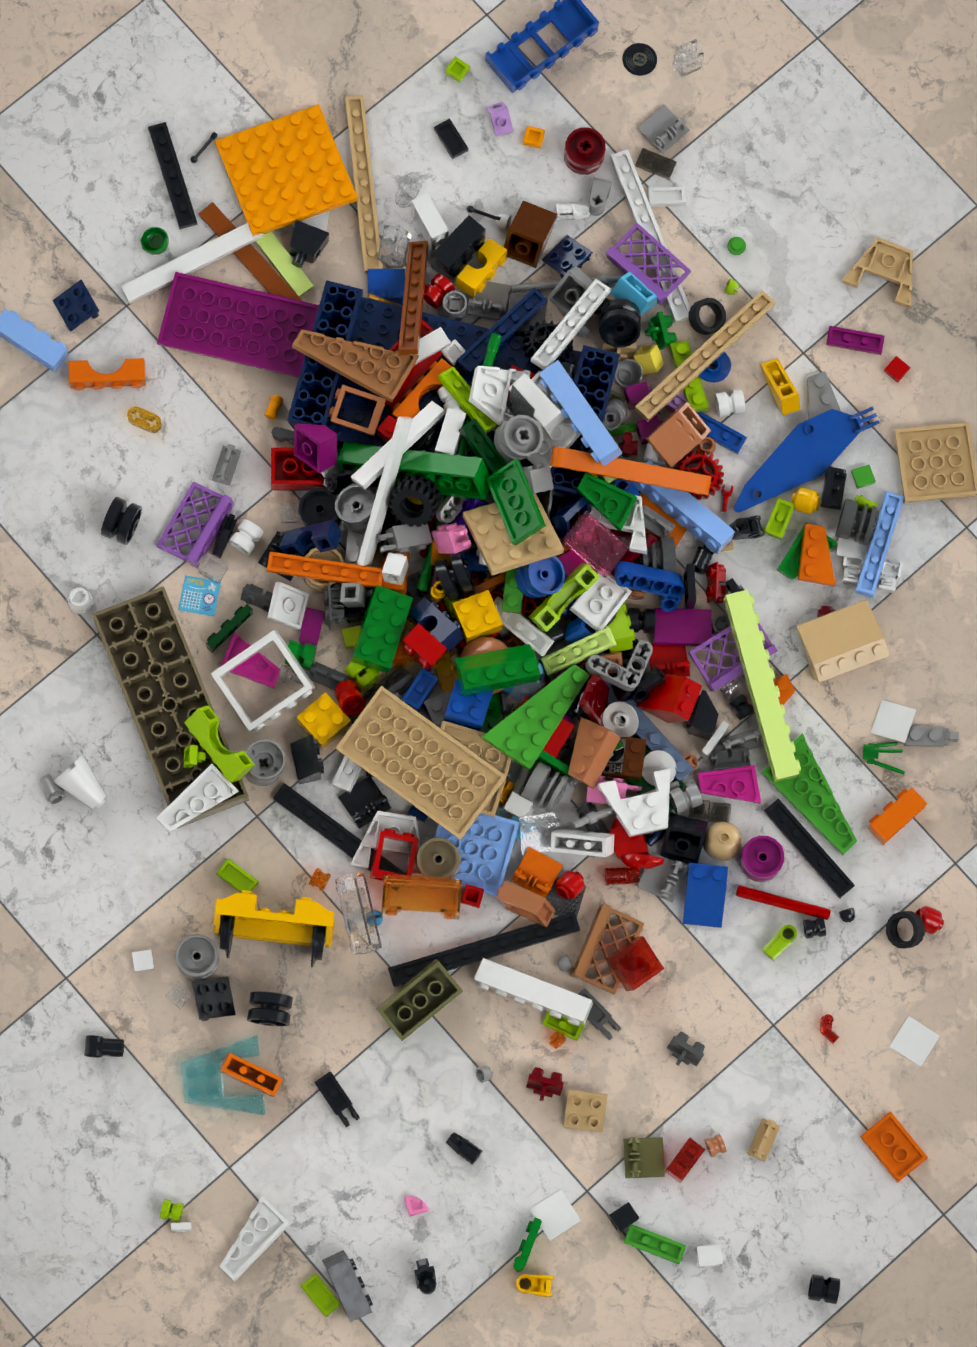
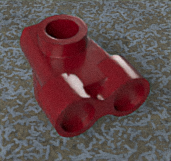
M631 432L623 433L622 442H618V447L622 451L623 457L638 455V441L632 440L633 435Z

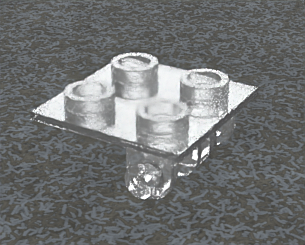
M555 812L518 817L520 822L521 855L526 854L529 846L541 853L551 851V832L557 830V827L560 826V821L556 819Z

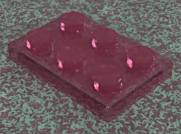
M588 511L583 512L562 540L604 578L608 577L629 549L626 544Z

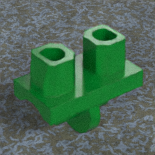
M657 312V315L650 319L651 322L648 323L649 329L645 330V335L651 336L652 341H656L659 350H663L671 343H675L677 337L676 333H668L667 328L672 326V317L663 315V312Z

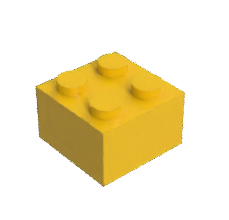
M489 590L457 601L452 605L457 622L462 627L461 632L465 637L466 644L477 638L501 631L503 628V623Z
M326 692L296 717L297 723L308 735H313L314 740H318L321 750L351 726V720Z

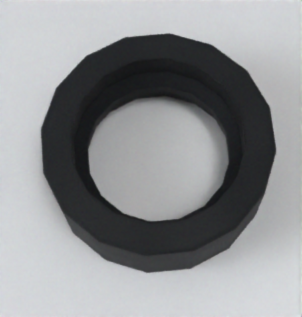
M705 298L695 302L689 311L691 327L703 335L717 332L724 326L726 321L724 306L714 298ZM702 306H709L714 311L715 323L712 327L705 326L700 320L699 311Z
M912 911L897 912L888 919L886 934L888 940L897 948H912L923 940L925 926L918 914ZM903 918H907L913 926V936L909 941H903L897 931L898 923Z

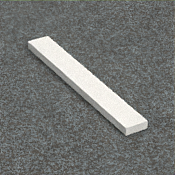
M246 223L122 285L121 288L131 304L171 284L175 272L189 275L263 238V234L260 233L252 236L249 225Z
M398 417L358 557L357 564L372 565L378 544L377 536L380 535L389 499L393 491L413 418Z

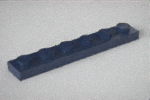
M534 287L456 360V363L471 375L475 368L484 362L491 333L502 336L500 348L548 303V299Z

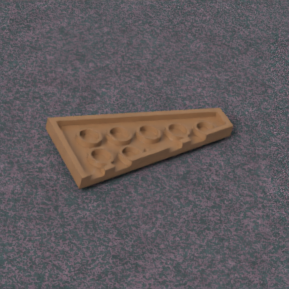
M302 329L292 344V348L391 403L419 358V355L416 354L399 355L398 350L390 351L380 346L357 341L349 342L343 338H331L321 333Z

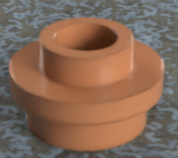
M705 437L697 444V450L702 455L704 451H707V455H711L716 448L715 441L710 437ZM708 444L710 448L704 449L703 445Z

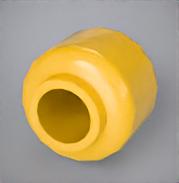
M804 487L794 492L791 503H794L796 511L807 514L817 511L821 502V497L818 496L817 491Z

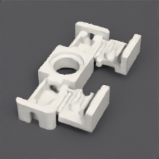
M843 557L842 568L844 569L842 582L857 585L858 575L861 573L860 570H862L865 560ZM901 561L899 565L884 562L881 571L882 575L879 577V579H882L881 585L878 584L877 590L890 593L895 592L896 581L901 576L903 566Z

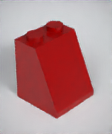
M664 674L666 680L651 690L649 697L645 701L637 704L638 708L667 723L689 721L702 685L687 677Z

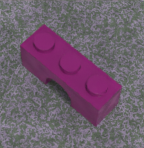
M647 381L625 387L624 395L629 410L634 409L640 401L653 391L651 386L648 387ZM660 411L648 422L645 419L636 422V431L641 445L649 443L646 439L663 422L658 417Z

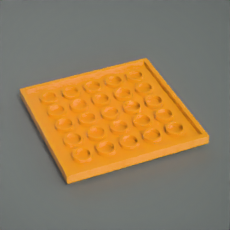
M319 104L214 140L252 236L260 233L265 234L293 224L296 220L302 221L358 201L357 194Z

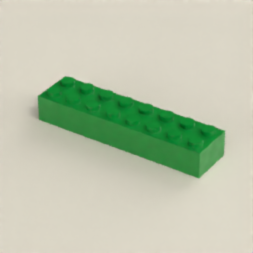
M344 442L336 461L342 473H345L347 470L357 471L382 447ZM408 449L402 455L394 484L395 487L399 479H404L406 475L410 477L413 474H417V477L423 475L425 476L424 479L429 478L432 480V484L435 483L437 485L436 490L440 491V495L485 500L490 489L486 478L490 474L483 459L479 457ZM382 474L375 480L378 482V484H374L373 486H379Z

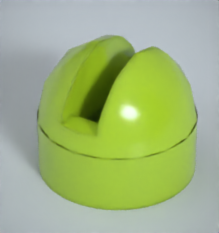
M729 279L724 293L729 295L737 294L738 291L735 288L740 289L738 282Z

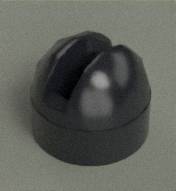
M854 908L839 911L842 921L848 923L854 920Z

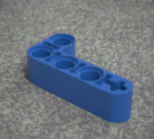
M619 561L613 566L615 580L619 586L658 594L661 609L665 612L676 610L685 593L682 576L678 573L626 561Z

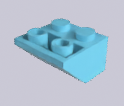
M631 272L620 277L610 292L615 299H627L635 303L641 315L658 304L657 296Z

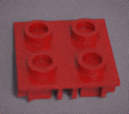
M651 643L653 648L649 659L651 670L657 666L663 674L682 677L690 676V662L687 659L686 646L654 645V643Z

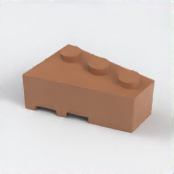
M581 717L568 775L579 783L594 789L620 737L610 729Z

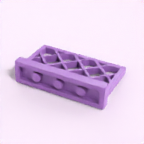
M638 223L613 247L606 251L607 258L624 274L631 272L657 296L660 306L691 273L687 266ZM638 229L643 234V240L632 241V234ZM630 244V253L622 254L618 250L621 245ZM632 244H643V253H632ZM645 244H655L657 252L646 253ZM667 255L670 258V264L659 265V256ZM646 256H657V265H646ZM633 257H644V265L636 266L633 264ZM680 267L685 271L681 277H673L672 268ZM657 268V278H649L646 275V269ZM659 268H670L671 277H659ZM660 281H671V287L665 292L660 288Z
M193 482L157 543V548L190 563L191 566L198 569L222 527L225 517L229 515L234 506L232 498L225 494L223 496ZM195 489H199L204 497L193 500L192 494ZM214 497L220 499L216 506L209 508L208 499ZM205 501L207 509L197 512L195 504ZM192 505L194 513L184 516L183 509L186 506ZM209 513V520L200 524L198 516ZM196 517L198 525L187 528L185 520ZM183 521L185 529L175 532L173 528L175 523ZM199 529V537L191 540L189 532ZM186 533L189 541L178 544L176 536ZM174 537L176 545L171 547L163 545L166 539ZM190 545L191 551L188 556L181 554L180 548Z
M759 623V631L763 632L766 643L763 645L764 649H767L769 656H771L778 650L774 644L772 645ZM731 625L688 652L706 681L710 692L716 691L744 673L741 661L736 662V658L740 659L737 656V647L735 648L734 655L724 653L726 642L736 644L735 641L727 640L728 633L732 630ZM716 639L723 641L721 652L711 650L713 641ZM700 649L707 651L705 662L699 661L694 653ZM711 652L720 654L718 665L708 663ZM723 655L733 657L730 667L721 666ZM708 665L717 667L716 675L711 679L706 673Z

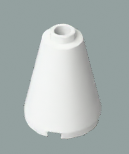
M82 755L54 780L58 786L90 808L96 807L98 809L106 802L104 799L106 797L105 792Z

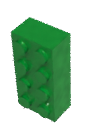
M378 585L373 589L350 661L387 674L391 669L413 597Z

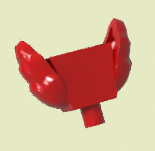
M615 817L609 833L614 834V851L617 858L626 866L637 870L641 868L652 869L662 865L664 862L663 858L650 855L644 834L629 837L617 817Z

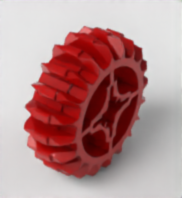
M696 450L695 455L690 451L688 456L685 455L682 460L677 462L678 466H674V469L697 473L701 468L700 473L702 475L712 477L709 494L714 496L715 490L719 491L721 488L719 485L723 484L724 481L721 479L724 477V472H721L723 466L717 465L719 459L712 460L713 454L709 457L706 456L707 451H704L703 455L700 454L699 450ZM692 463H699L697 467L686 468ZM705 465L712 470L713 475L705 470ZM690 493L693 497L697 496V499L701 500L702 495ZM703 495L705 499L709 498V495Z

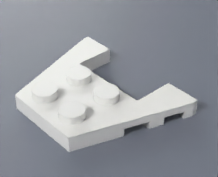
M477 366L474 370L469 402L500 426L503 422L514 417L505 413L510 383L516 382L523 374L530 378L531 371L524 370L522 372L516 371V369L501 370L498 367Z
M636 496L637 499L621 531L633 533L629 547L631 552L647 554L642 497ZM592 507L587 518L581 523L579 530L575 532L573 539L574 541L591 544L595 526L618 529L597 509Z
M670 768L652 773L656 792L620 799L615 780L597 785L599 791L605 796L608 805L616 813L617 819L629 837L668 828Z
M377 811L350 866L369 867L371 849L376 848L378 833L387 828L395 830L396 834L403 835L406 832L414 834L415 838H419L412 876L425 878L426 876L421 873L417 865L420 837L416 817ZM384 838L382 851L410 855V843Z

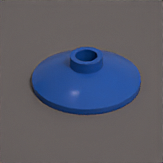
M725 352L709 365L713 366L714 370L707 367L699 377L712 383L724 380L731 370L729 356Z

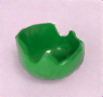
M150 227L144 231L140 239L143 250L151 255H160L166 251L169 245V237L166 231L159 227Z

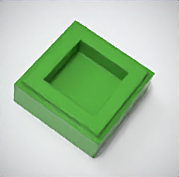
M870 464L851 470L857 489L875 484L876 481Z

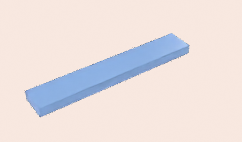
M888 491L885 493L855 593L870 598L874 597L904 500L903 496Z

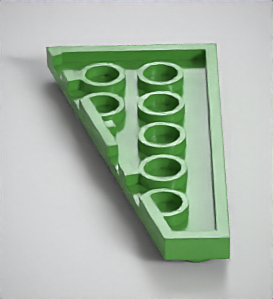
M573 664L481 738L527 770H530L590 674Z

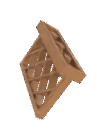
M603 903L597 910L570 976L614 995L644 923ZM611 913L618 916L619 925L611 927L608 920ZM630 922L638 925L636 932L631 935L628 934L625 924ZM622 926L626 937L616 940L612 929ZM609 931L613 942L604 945L601 936L604 932ZM627 939L629 949L621 953L617 942ZM614 944L618 955L609 958L605 947ZM602 948L606 960L596 963L594 953ZM620 957L622 966L614 971L610 960ZM607 961L611 972L602 976L598 965ZM595 967L598 978L593 980L585 977L588 968ZM612 974L615 981L612 988L605 986L603 977Z

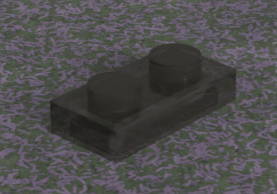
M642 148L635 166L670 180L677 162Z

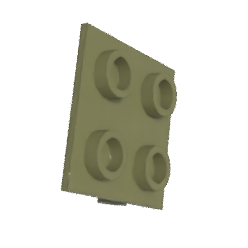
M630 1137L623 1139L625 1178L665 1177L663 1137Z

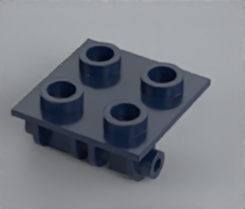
M567 235L542 261L561 273L560 277L563 278L568 270L576 266L582 268V265L590 260L589 257L593 252Z
M82 279L53 300L70 332L90 317L95 319L99 316V309Z

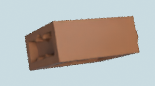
M342 385L341 389L338 388L334 399H337L336 405L331 407L328 415L331 418V423L375 437L386 399ZM346 392L377 402L368 428L337 418Z
M505 881L498 889L496 898L506 910L544 927L548 926L556 910L546 898L508 881Z

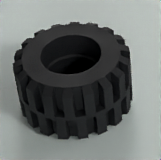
M413 474L412 477L406 475L404 479H399L389 499V508H392L391 514L396 515L395 519L397 521L401 520L402 524H409V527L414 525L421 527L422 524L425 526L429 521L431 522L441 501V497H439L440 491L436 490L437 485L435 483L432 484V480L429 478L424 479L425 476L423 475L417 477V474ZM407 497L417 498L422 504H414Z

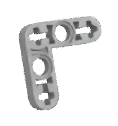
M642 640L638 642L633 649L626 668L599 655L590 656L585 666L589 673L600 675L603 680L625 691H633L641 680L653 648L648 641ZM644 647L645 653L642 655V657H639L642 650L641 648ZM594 661L597 662V667H596V668L593 667V662H594ZM632 662H638L641 665V669L635 670L632 667ZM608 669H614L617 672V677L609 676ZM631 674H632V675H634V677L632 678V681H631L632 684L629 685V684H628V679H629V677H630Z

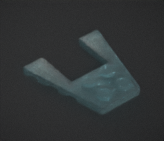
M258 1035L181 1062L184 1103L265 1115L263 1094L224 1098L222 1073L219 1072L221 1068L220 1060L225 1059L227 1053H232L240 1058L259 1056Z

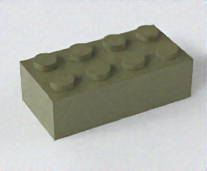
M435 959L380 1004L376 1010L401 1041H403L461 994L463 990L442 964Z

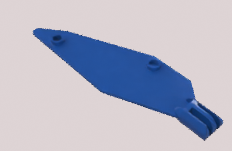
M873 406L854 415L831 409L799 423L744 485L734 505L735 512L740 513L822 476L827 467L838 458L860 432L880 424L879 420L863 426L864 422L877 417L876 413L863 419L859 417L874 410ZM755 491L759 492V498L755 497Z

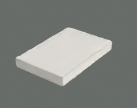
M603 567L597 573L600 576L598 581L588 591L582 593L569 609L596 632L605 628L632 592L627 587L619 586L616 583L615 577Z

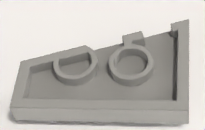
M826 372L809 376L807 378L809 419L831 409L841 412Z

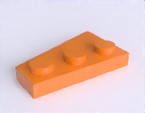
M805 524L798 580L834 587L836 583L825 527Z

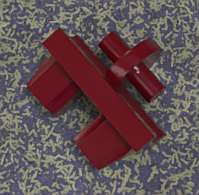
M535 1067L532 1073L529 1074L526 1088L534 1089L533 1093L540 1095L539 1101H543L544 1096L551 1098L553 1094L560 1096L564 1084L562 1082V1074L552 1072L550 1079L543 1077L544 1070Z

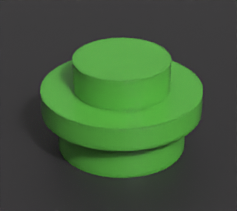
M740 237L731 238L727 244L728 251L733 255L742 254L746 249L745 241Z

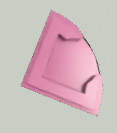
M413 1196L404 1197L409 1216L429 1211L426 1204L419 1198Z

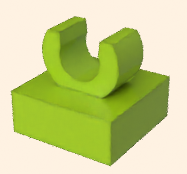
M189 745L184 748L185 768H192L197 763L205 761L206 753L198 752V745Z

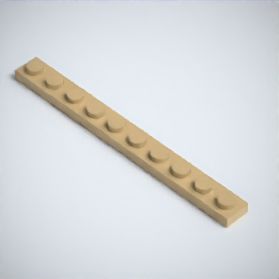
M359 95L345 97L355 192L358 197L356 202L364 274H367L368 269H383L364 96Z
M762 290L640 401L634 410L647 422L651 420L772 309L776 302Z

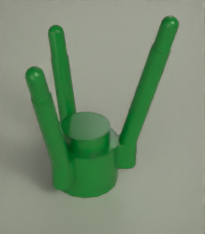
M897 742L864 744L862 759L867 760V764H874L896 773L905 774L903 770L874 760L878 759L879 753H902V749L879 748L896 746Z

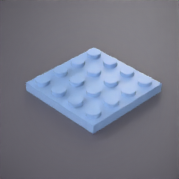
M481 813L462 840L438 824L435 838L449 840L458 848L462 858L459 873L448 883L462 887L469 884L485 889L484 893L497 896L498 889L503 884L520 822L497 815L492 817ZM437 857L436 861L441 863L442 857Z

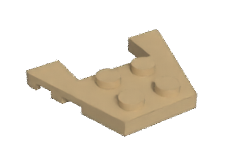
M877 238L847 275L843 277L841 283L858 288L863 272H867L900 285L894 303L910 308L912 302L913 250Z

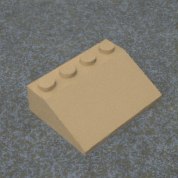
M867 599L796 626L812 677L818 682L890 656L883 634Z

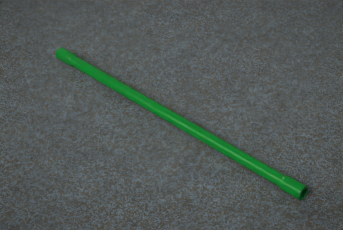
M491 333L483 366H493L495 355L501 342V335ZM469 416L467 417L466 424L472 421ZM463 436L461 437L457 454L466 456L469 444ZM444 511V514H445L444 517L447 518V517H448L447 514H446L447 511ZM437 519L434 530L438 529L437 526L444 524V522H440ZM432 543L429 546L423 570L420 573L416 589L425 592L428 590L434 566L431 565Z

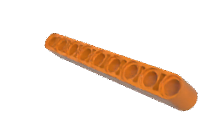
M553 446L550 466L707 496L709 495L712 478L707 475L619 458L603 466L600 461L596 463L588 452Z

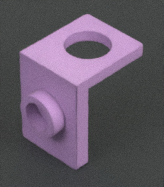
M504 102L486 106V110L491 116L496 136L513 131L509 110Z

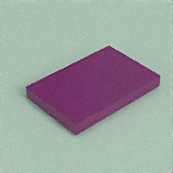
M655 608L654 645L699 646L712 637V610L676 608L673 612H665L661 608Z

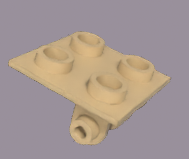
M568 1090L564 1127L603 1132L608 1094Z

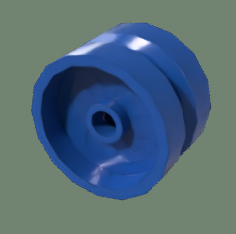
M556 556L518 567L516 571V583L519 590L525 596L532 599H540L558 592L564 585L566 578L564 566Z

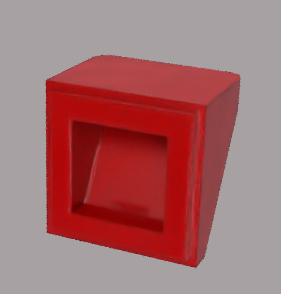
M466 884L461 904L480 908L485 889Z

